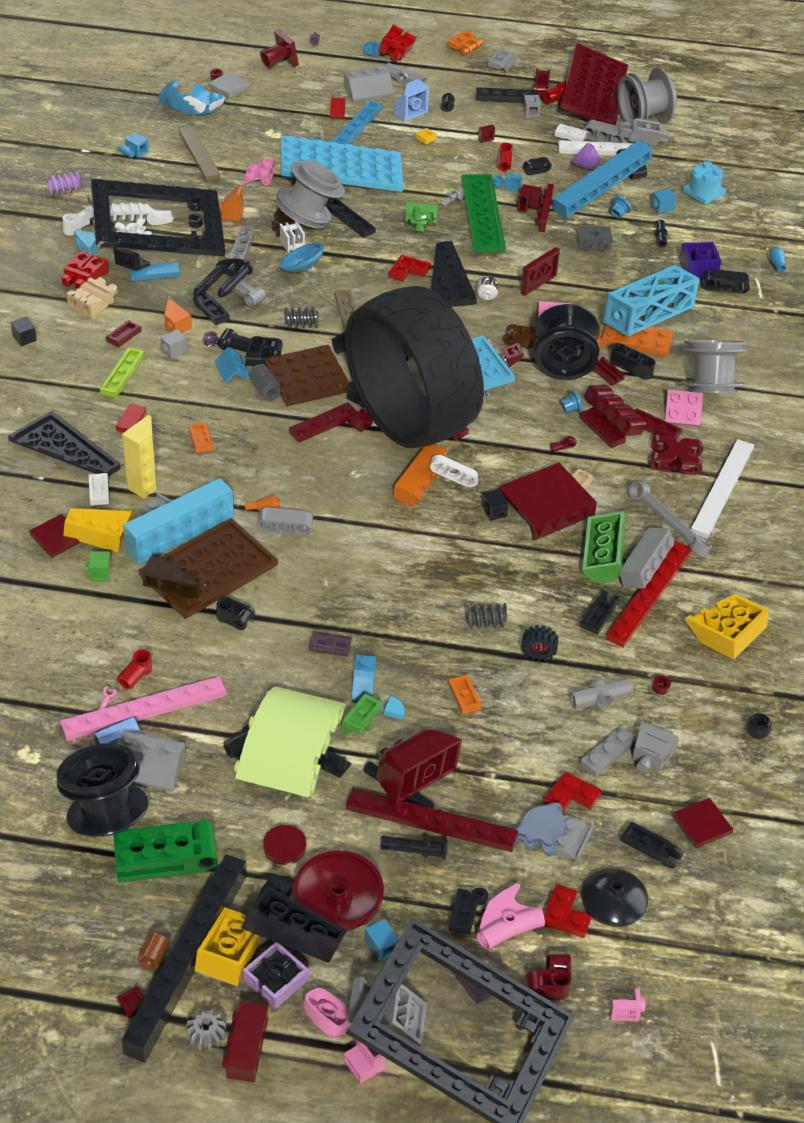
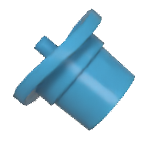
M619 195L614 197L613 206L610 209L612 216L619 219L624 213L631 212L632 207L624 197Z
M571 390V395L561 400L562 407L566 414L579 410V413H582V398H579L575 390Z

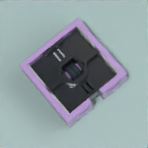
M275 942L243 969V980L256 992L260 989L262 997L276 1009L309 980V969L282 945Z

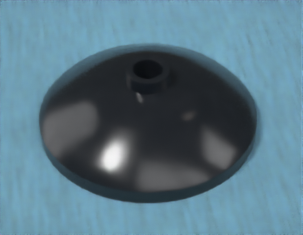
M605 868L592 873L585 880L581 891V901L586 912L594 920L607 926L623 927L637 922L644 915L648 905V893L642 881L634 874L623 869Z

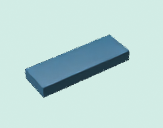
M178 262L151 264L137 271L129 269L131 281L180 276Z

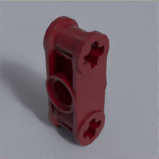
M536 68L534 95H542L543 92L549 90L550 70L543 71Z

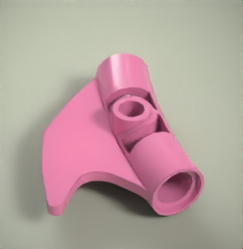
M518 883L499 893L489 901L479 932L476 934L480 945L485 950H490L513 936L545 925L544 914L540 906L535 908L520 905L515 901V896L520 889Z

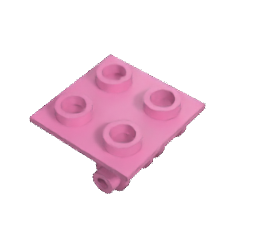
M275 158L264 159L262 162L250 164L242 184L261 179L265 186L269 185L275 171Z
M668 389L665 421L700 426L703 393Z

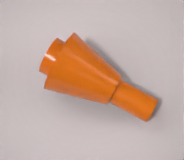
M275 495L256 502L245 503V510H261L264 507L280 508L279 498H276Z

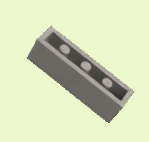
M648 528L619 571L623 587L643 589L646 587L674 545V538L671 535L670 528Z

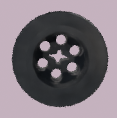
M561 304L550 307L538 317L535 324L537 341L534 345V357L536 364L543 373L559 380H575L593 370L600 351L596 341L599 336L600 326L595 315L588 309L578 305Z
M96 744L76 751L60 764L56 774L57 789L65 798L75 801L68 809L66 815L67 824L74 832L92 837L111 836L133 826L144 816L148 809L149 801L148 796L143 790L131 785L138 777L140 771L139 762L132 750L120 744Z

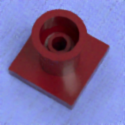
M281 30L274 31L276 45L260 51V57L264 65L271 69L275 64L284 59L293 67L298 66L295 42Z

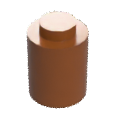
M150 933L137 957L141 968L147 971L158 969L169 946V941L166 937L158 933Z

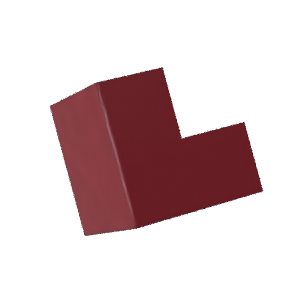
M523 184L519 193L517 211L527 213L529 207L539 209L542 187Z

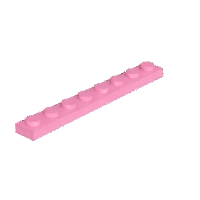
M220 676L64 719L60 723L65 739L69 741L96 733L130 717H134L136 721L221 698L226 696V689Z

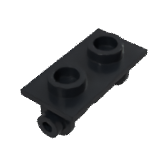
M328 749L325 755L321 754L318 760V765H321V769L338 778H341L352 765V763L346 760V757H341L328 751Z

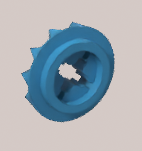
M369 41V43H365V46H363V51L370 56L382 55L379 52L381 43Z

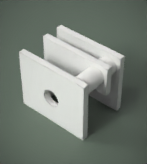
M297 221L291 225L287 222L286 226L280 224V241L288 254L291 250L293 251L305 245V233Z

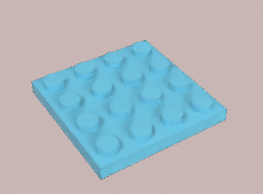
M485 336L473 338L472 341L482 369L484 390L515 382V375Z

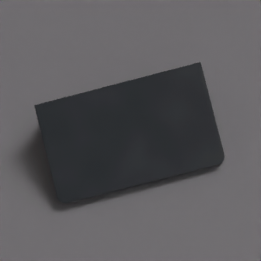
M113 248L115 264L135 271L150 266L149 261L140 259L139 253L124 248Z

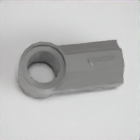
M241 280L233 288V291L243 297L246 304L250 307L266 299L265 291L261 287L254 288L245 281Z

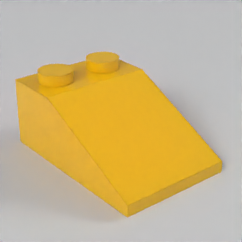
M224 907L197 950L195 972L235 986L239 985L243 978V969L250 964L261 938L259 935L241 929L247 915Z

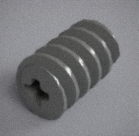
M285 307V325L287 324L289 329H291L292 324H294L296 329H298L299 324L302 325V328H305L306 323H308L309 328H311L314 323L316 328H318V309L316 311L314 307H311L309 311L308 307H305L302 312L301 307H298L296 312L294 307H292L289 312L288 308Z
M258 364L251 369L249 380L262 398L266 401L275 400L281 394L280 384L267 366Z
M496 603L494 608L492 604H488L487 608H485L484 604H480L479 609L476 604H473L471 610L469 605L466 604V622L470 629H473L474 623H476L478 629L481 628L482 623H484L486 628L489 627L490 623L496 628L498 622L504 628L507 621L506 603L503 604L502 608L499 603Z

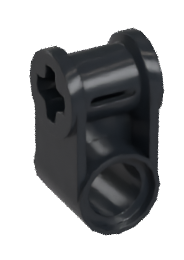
M222 597L217 600L216 617L218 621L233 626L238 630L246 629L247 622L255 616L254 609L249 605L242 604L229 597Z

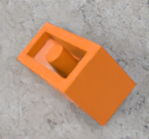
M238 186L224 197L223 203H220L219 208L220 213H222V219L241 221L244 212L243 186Z
M169 299L164 314L166 330L172 332L178 329L183 333L191 329V314Z

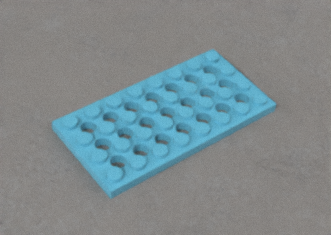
M281 136V176L296 178L291 171L292 163L297 161H313L333 171L339 177L341 184L403 192L400 152Z

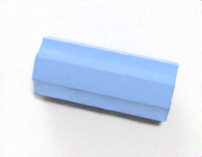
M130 717L93 733L96 744H117L123 731L140 734V730L134 717Z

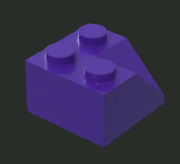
M714 242L682 243L680 261L684 270L698 278H702L705 270H720L721 259Z

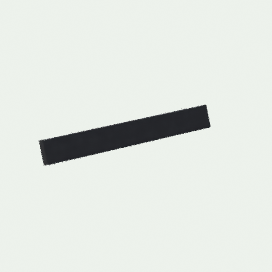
M287 177V180L295 185L297 178ZM329 197L325 205L329 212L361 237L365 238L376 232V228L340 200Z

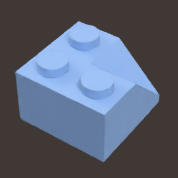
M419 79L407 83L404 95L395 100L394 114L402 120L408 121L427 113L429 86Z

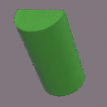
M625 511L588 517L582 571L591 581L609 583L615 581L620 576L619 571L622 568L626 523Z

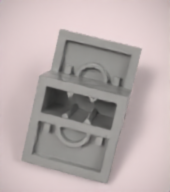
M362 976L354 978L348 1013V1021L350 1023L373 986ZM401 984L380 1023L415 1045L421 1046L427 1003Z

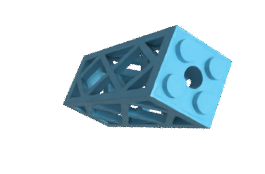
M673 265L608 293L603 322L629 337L694 307L700 278ZM659 280L665 282L663 285H658ZM630 292L637 294L635 297H629ZM669 303H674L673 308H670L667 305ZM640 316H646L644 321L639 320L638 318Z

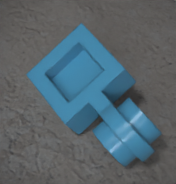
M506 174V179L496 175L493 178L494 187L501 188L505 186L506 191L521 190L522 175Z

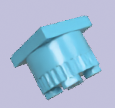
M706 161L693 167L691 181L683 186V192L704 205L725 195L726 189L721 186L723 169Z

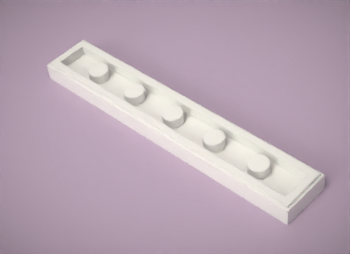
M559 140L558 150L562 154H578L587 143L595 146L599 155L616 156L618 149L628 148L633 143Z

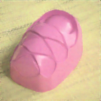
M323 988L313 989L305 995L302 1006L313 1024L330 1038H336L347 1030L349 1009L341 1000Z

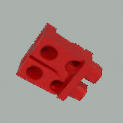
M80 250L68 265L63 268L64 275L61 277V281L67 287L72 283L76 289H79L90 277L96 280L101 275L106 276L109 273L107 259L93 256V254Z

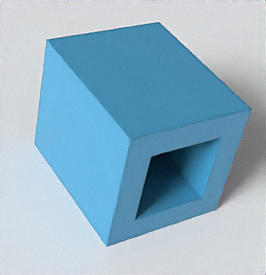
M671 189L653 192L651 205L658 214L675 210L677 197Z
M385 919L380 922H374L365 928V942L378 962L388 958L399 939Z

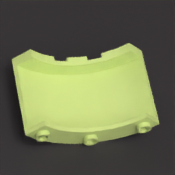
M276 686L267 691L255 716L250 718V729L240 760L236 761L234 772H237L235 779L305 797L313 795L321 765H318V760L321 754L325 755L331 739L330 732L335 733L339 725L342 724L346 704Z

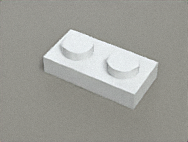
M559 124L554 136L571 141H584L588 131Z
M107 473L89 474L90 505L109 504Z

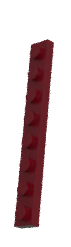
M354 788L346 803V810L508 852H513L518 837V830L406 801L395 804L390 797Z

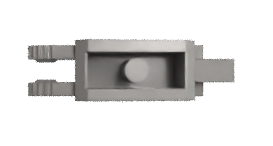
M636 118L632 122L624 121L619 124V134L622 137L628 138V141L631 142L639 140L647 145L657 146L658 142H668L670 138V132L662 130L659 122Z

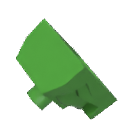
M406 201V226L411 224V226H415V232L424 233V228H427V224L429 226L436 225L438 205Z

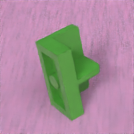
M364 694L342 720V736L347 737L351 731L359 735L363 730L370 731L372 729V719L381 710L382 702Z

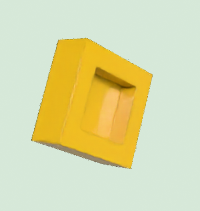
M425 128L416 133V139L426 145L436 140L437 134Z

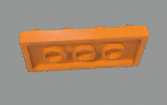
M606 324L602 336V344L612 346L614 343H621L640 352L667 357L674 331L649 327L627 337Z

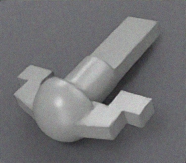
M458 190L447 192L445 196H448V198L440 204L445 207L455 199L462 200L463 194Z

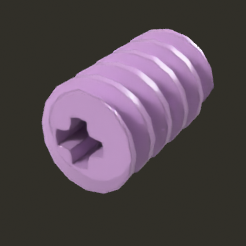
M77 171L74 176L70 172L68 177L63 173L62 178L59 174L56 175V179L53 175L50 176V180L47 178L51 196H53L54 191L59 195L60 190L65 194L66 189L72 193V188L76 192H78V187L81 188L80 177Z

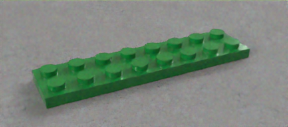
M461 174L473 252L480 254L506 252L492 174Z

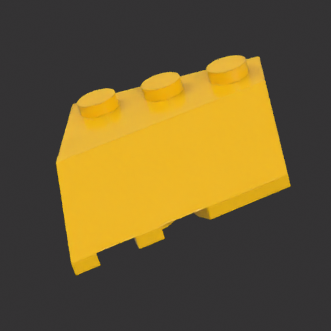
M71 508L65 520L63 536L79 539V542L118 553L125 539L123 524L133 520L135 511Z
M733 594L717 602L716 606L710 609L704 608L695 616L689 615L685 617V621L700 643L734 660L767 628L769 610L740 595Z

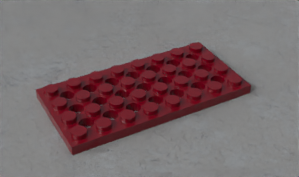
M577 43L574 48L560 108L575 113L579 117L616 125L619 114L618 84L620 79L627 74L628 64Z

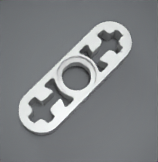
M435 455L431 458L430 469L433 472L465 487L477 485L478 473L475 470L442 455ZM457 469L459 472L451 473L450 470Z

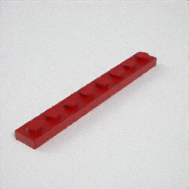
M677 541L674 542L673 547H671L666 558L663 559L646 587L638 591L609 631L606 638L607 641L623 648L626 646L690 556L692 549L689 546Z

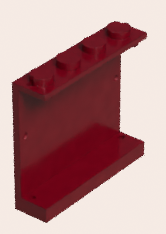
M560 462L498 486L507 502L509 501L533 527V541L568 526L575 525L590 516H595L597 501Z

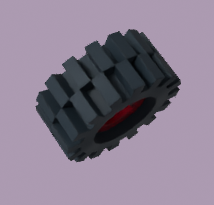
M535 625V628L531 626L529 630H525L521 649L523 654L526 653L525 656L527 658L531 656V660L538 658V661H541V659L547 661L548 657L552 659L553 655L557 654L558 635H556L555 631H552V628L545 629L546 626L543 625L542 628H539V625Z

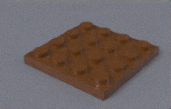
M329 345L264 359V365L267 366L280 384V396L286 407L348 393L346 389L350 382Z

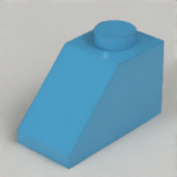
M356 655L352 702H358L364 694L373 697L376 656Z

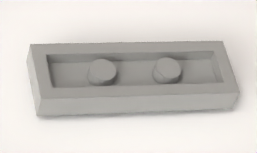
M621 727L582 758L580 766L594 777H597L635 746L637 738Z

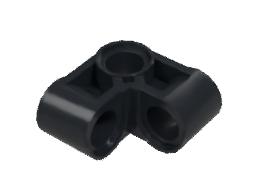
M261 336L252 337L246 351L245 365L256 366L264 364L265 358L281 356L282 340Z

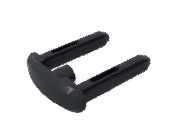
M224 259L218 261L216 268L195 287L193 295L201 296L222 274H227L230 278L219 288L217 293L219 297L226 296L247 274L253 272L252 264L243 259Z

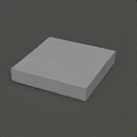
M230 72L209 82V88L228 98L250 87V82Z

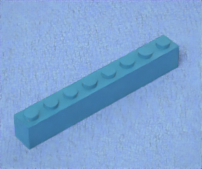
M639 140L631 144L628 148L553 198V211L567 219L651 161L652 148Z

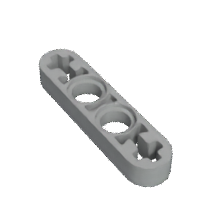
M243 226L240 229L229 259L246 260L255 237L253 227Z

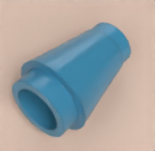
M780 248L771 250L769 253L770 261L778 272L785 271L784 251Z

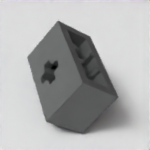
M579 227L577 237L579 251H611V228Z

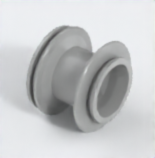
M654 68L649 75L648 81L642 82L635 73H629L619 81L617 90L618 106L625 122H632L636 118L648 120L650 115H655L661 123L666 124L671 121L676 109L677 95L672 79L662 68Z
M313 161L294 162L291 165V171L297 178V181L293 188L282 187L278 189L275 199L276 204L287 216L298 223L311 228H324L331 220V214L325 206L329 197L341 198L345 195V189L339 177L327 167Z
M684 341L687 347H683L682 350L695 354L694 380L681 382L682 385L693 386L690 392L738 393L735 387L748 385L746 382L735 381L736 354L749 351L748 348H744V345L748 344L747 341Z

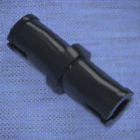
M659 219L655 222V237L657 238L658 247L663 248L667 246L666 237L668 232L665 228V221Z

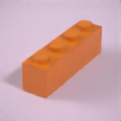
M434 444L425 446L394 485V499L410 506H414L417 501H420L425 490L430 488L434 478L437 479L439 474L430 469L431 458L435 455L447 457V449Z

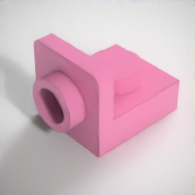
M640 989L634 990L632 1000L625 998L612 1000L610 1010L611 1021H639L641 1012L645 1011V999L640 996Z

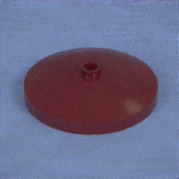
M335 850L318 854L303 864L294 880L293 896L294 901L342 929L349 931L365 925L378 913L383 902L384 884L379 870L367 858L354 852Z

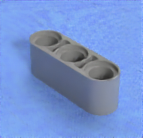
M589 120L583 130L588 131L587 139L598 142L623 143L626 138L619 134V126L596 120Z
M264 507L259 512L257 528L266 533L306 536L311 532L313 515L308 511Z

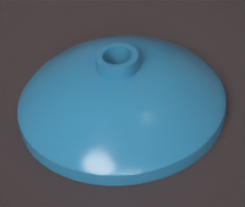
M320 242L301 246L287 254L279 262V267L285 272L309 271L322 256L324 246Z

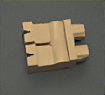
M90 277L76 291L70 290L67 292L68 306L79 312L81 311L82 314L90 318H94L109 304L114 303V296L118 293L117 286L113 283L106 286V281L103 278L99 277L94 280Z

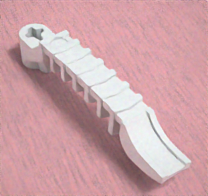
M112 203V205H109L110 216L113 220H116L117 215H120L122 220H125V215H128L131 221H134V215H136V220L146 215L149 224L162 225L171 223L174 219L171 210H155L149 204L121 203L115 205V203ZM85 206V209L78 214L64 215L62 232L65 235L72 236L74 231H82V227L89 225L90 218H93L92 207Z

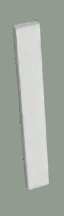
M737 439L691 528L696 535L706 539L709 538L754 449V444Z

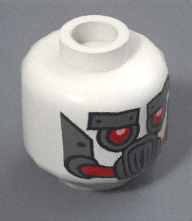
M491 276L480 278L477 283V295L479 298L486 301L495 299L498 294V281Z

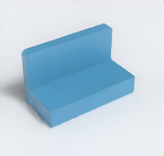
M227 347L215 360L224 382L228 383L235 374L245 380L249 377L248 369L240 353Z

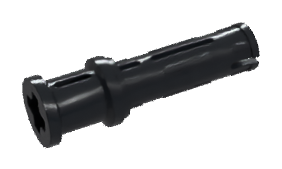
M382 835L380 849L422 854L425 858L428 856L442 857V860H446L448 840L443 842L432 841L430 838L414 840Z

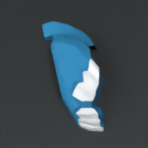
M180 80L168 83L158 95L159 102L168 103L172 110L196 116L212 113L223 104L225 99L223 95L218 93L210 94L206 89L197 84L194 86L193 94H179L176 92V87Z

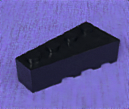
M268 885L251 906L241 926V929L327 963L333 958L347 932Z

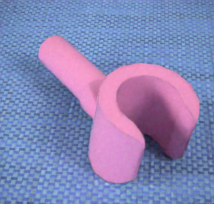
M110 686L104 688L105 696L98 710L105 708L110 699L117 697V689H114L113 693L108 695Z

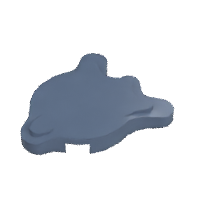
M550 803L533 808L527 812L520 825L515 828V830H518L516 843L523 842L529 850L534 849L537 845H541L546 856H554L556 854V841L562 836L566 826L562 814V806L559 803Z

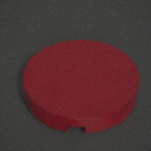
M279 825L272 828L263 839L265 856L271 862L279 865L298 862L304 857L307 850L304 833L297 827L290 825Z

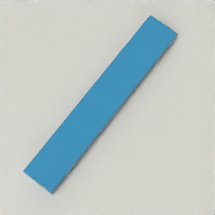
M370 100L332 142L344 145L351 144L383 109V104Z

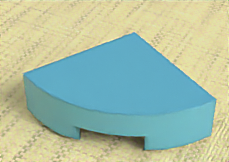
M390 696L384 709V715L404 720L405 710L403 704L397 698Z

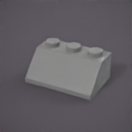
M385 65L344 72V88L353 102L394 95L390 72Z
M123 731L118 744L132 750L140 765L139 775L133 783L173 792L186 760L185 743Z

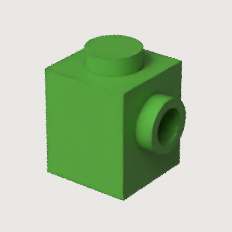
M90 551L89 562H86L85 565L86 574L90 576V582L110 581V551Z

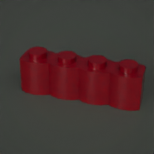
M608 385L588 386L584 395L586 401L594 405L596 410L601 415H604L610 424L616 426L622 435H642L646 426L645 420L640 415L635 414L632 407L625 404L620 396L614 394Z

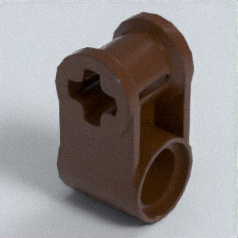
M516 324L507 326V333L503 336V342L506 345L510 346L519 342L522 348H534L536 343L534 327Z

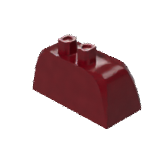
M430 729L419 731L405 740L400 739L396 741L394 746L390 748L385 747L380 751L376 774L377 780L393 802L398 804L455 771L462 740L453 735Z

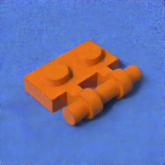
M463 31L448 40L447 46L457 51L463 49L462 54L465 55L470 54L473 49H478L483 44V40L475 39L476 35Z

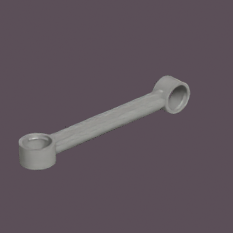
M633 482L630 485L629 495L632 499L642 500L691 544L690 548L695 553L701 556L708 554L712 548L711 543L697 536L650 493V487L647 483ZM639 485L642 486L643 490L640 497L637 495Z

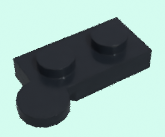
M458 888L449 923V931L471 935L477 906L483 905L488 901V892L485 889L475 888L469 893L468 890Z

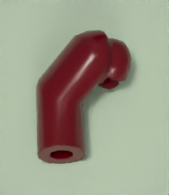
M567 436L559 442L550 443V450L555 452L573 448L576 446L577 441L575 437Z

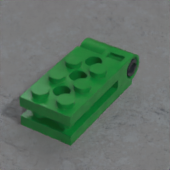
M207 820L195 822L192 827L191 822L126 829L113 834L118 883L204 873L218 864L213 823Z

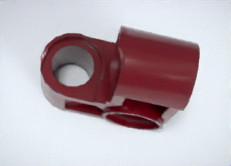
M570 954L547 955L546 971H531L526 974V987L546 999L563 1000L567 998L571 985Z

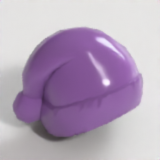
M587 143L571 162L575 166L584 169H594L600 162V155L597 153L594 145Z

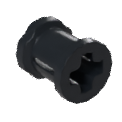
M446 93L442 96L441 108L443 111L450 112L453 110L455 97L452 93Z

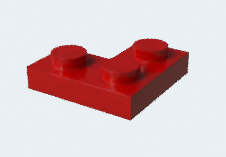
M401 254L390 269L388 277L398 281H404L409 273L425 277L431 268V263Z
M564 772L544 799L543 805L559 803L562 806L563 814L573 800L591 810L600 798L602 790Z
M556 884L544 913L545 925L585 939L592 916L572 909L578 891Z

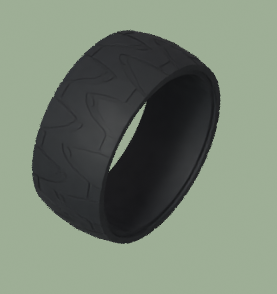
M423 286L397 288L374 297L351 314L345 329V352L349 371L365 409L387 437L406 448L430 446L449 439L465 429L477 418L482 408L484 396V382L479 357L462 320L450 304L438 293ZM401 339L416 362L423 380L426 396L419 388L409 369L402 349Z

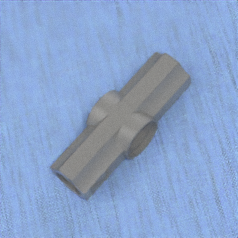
M391 63L386 64L391 78L397 79L402 85L417 79L425 84L427 82L425 75L414 72L411 67L406 66L402 68Z
M627 678L609 683L603 680L595 681L589 688L570 692L571 705L573 709L596 704L598 707H606L613 700L632 696V683Z

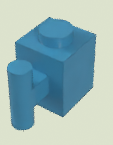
M135 132L125 138V147L119 145L117 150L131 158L134 156L140 158L149 152V142L146 137Z

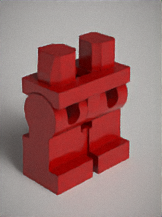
M393 24L388 33L383 37L379 46V52L382 54L387 53L394 61H401L413 48L416 37L408 32H405L402 36L404 30Z

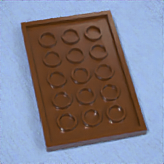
M230 518L160 557L171 561L199 583V599L153 589L184 619H187L213 604L219 598L230 594L276 567L278 559ZM144 567L138 570L141 578Z

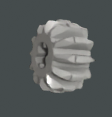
M202 1009L200 1015L193 1013L192 1020L187 1021L186 1038L190 1040L192 1047L198 1045L199 1051L204 1047L211 1051L212 1045L219 1047L221 1045L220 1040H225L226 1023L222 1021L221 1014L214 1015L213 1010L205 1013Z

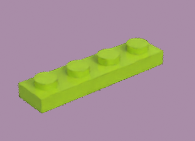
M128 347L101 386L100 394L117 398L145 357V352Z

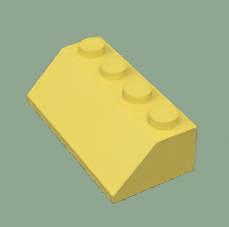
M150 415L122 434L128 490L143 499L157 489L152 420Z

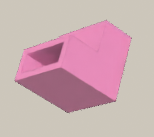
M359 1041L356 1042L354 1048L344 1053L345 1064L360 1084L385 1069L386 1058Z

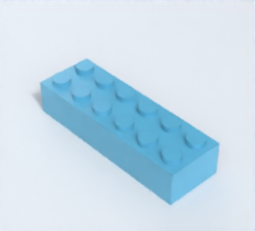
M219 478L123 524L126 552L139 565L148 561L150 556L155 557L226 520L234 518L233 490Z

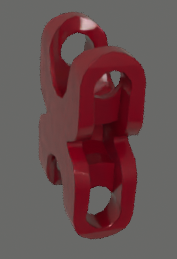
M656 435L652 438L651 447L656 452L650 458L652 469L669 472L676 468L681 474L697 475L702 471V461L698 458L704 448L702 441L683 438L680 442H677L673 436Z

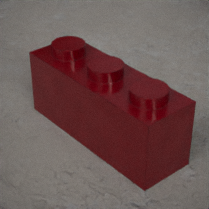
M240 1002L238 1011L233 1012L232 1025L234 1030L229 1032L227 1047H230L229 1053H224L222 1068L226 1069V1078L255 1082L269 1019L268 1006Z

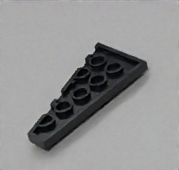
M438 242L436 244L431 290L452 303V307L477 304L476 295L453 242Z
M52 411L8 435L10 442L95 474L107 473L109 477L121 469L120 463Z

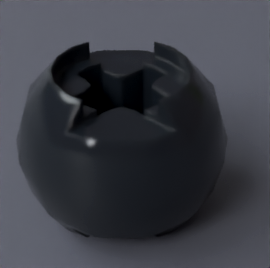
M753 714L746 722V729L753 738H766L772 731V722L765 714Z

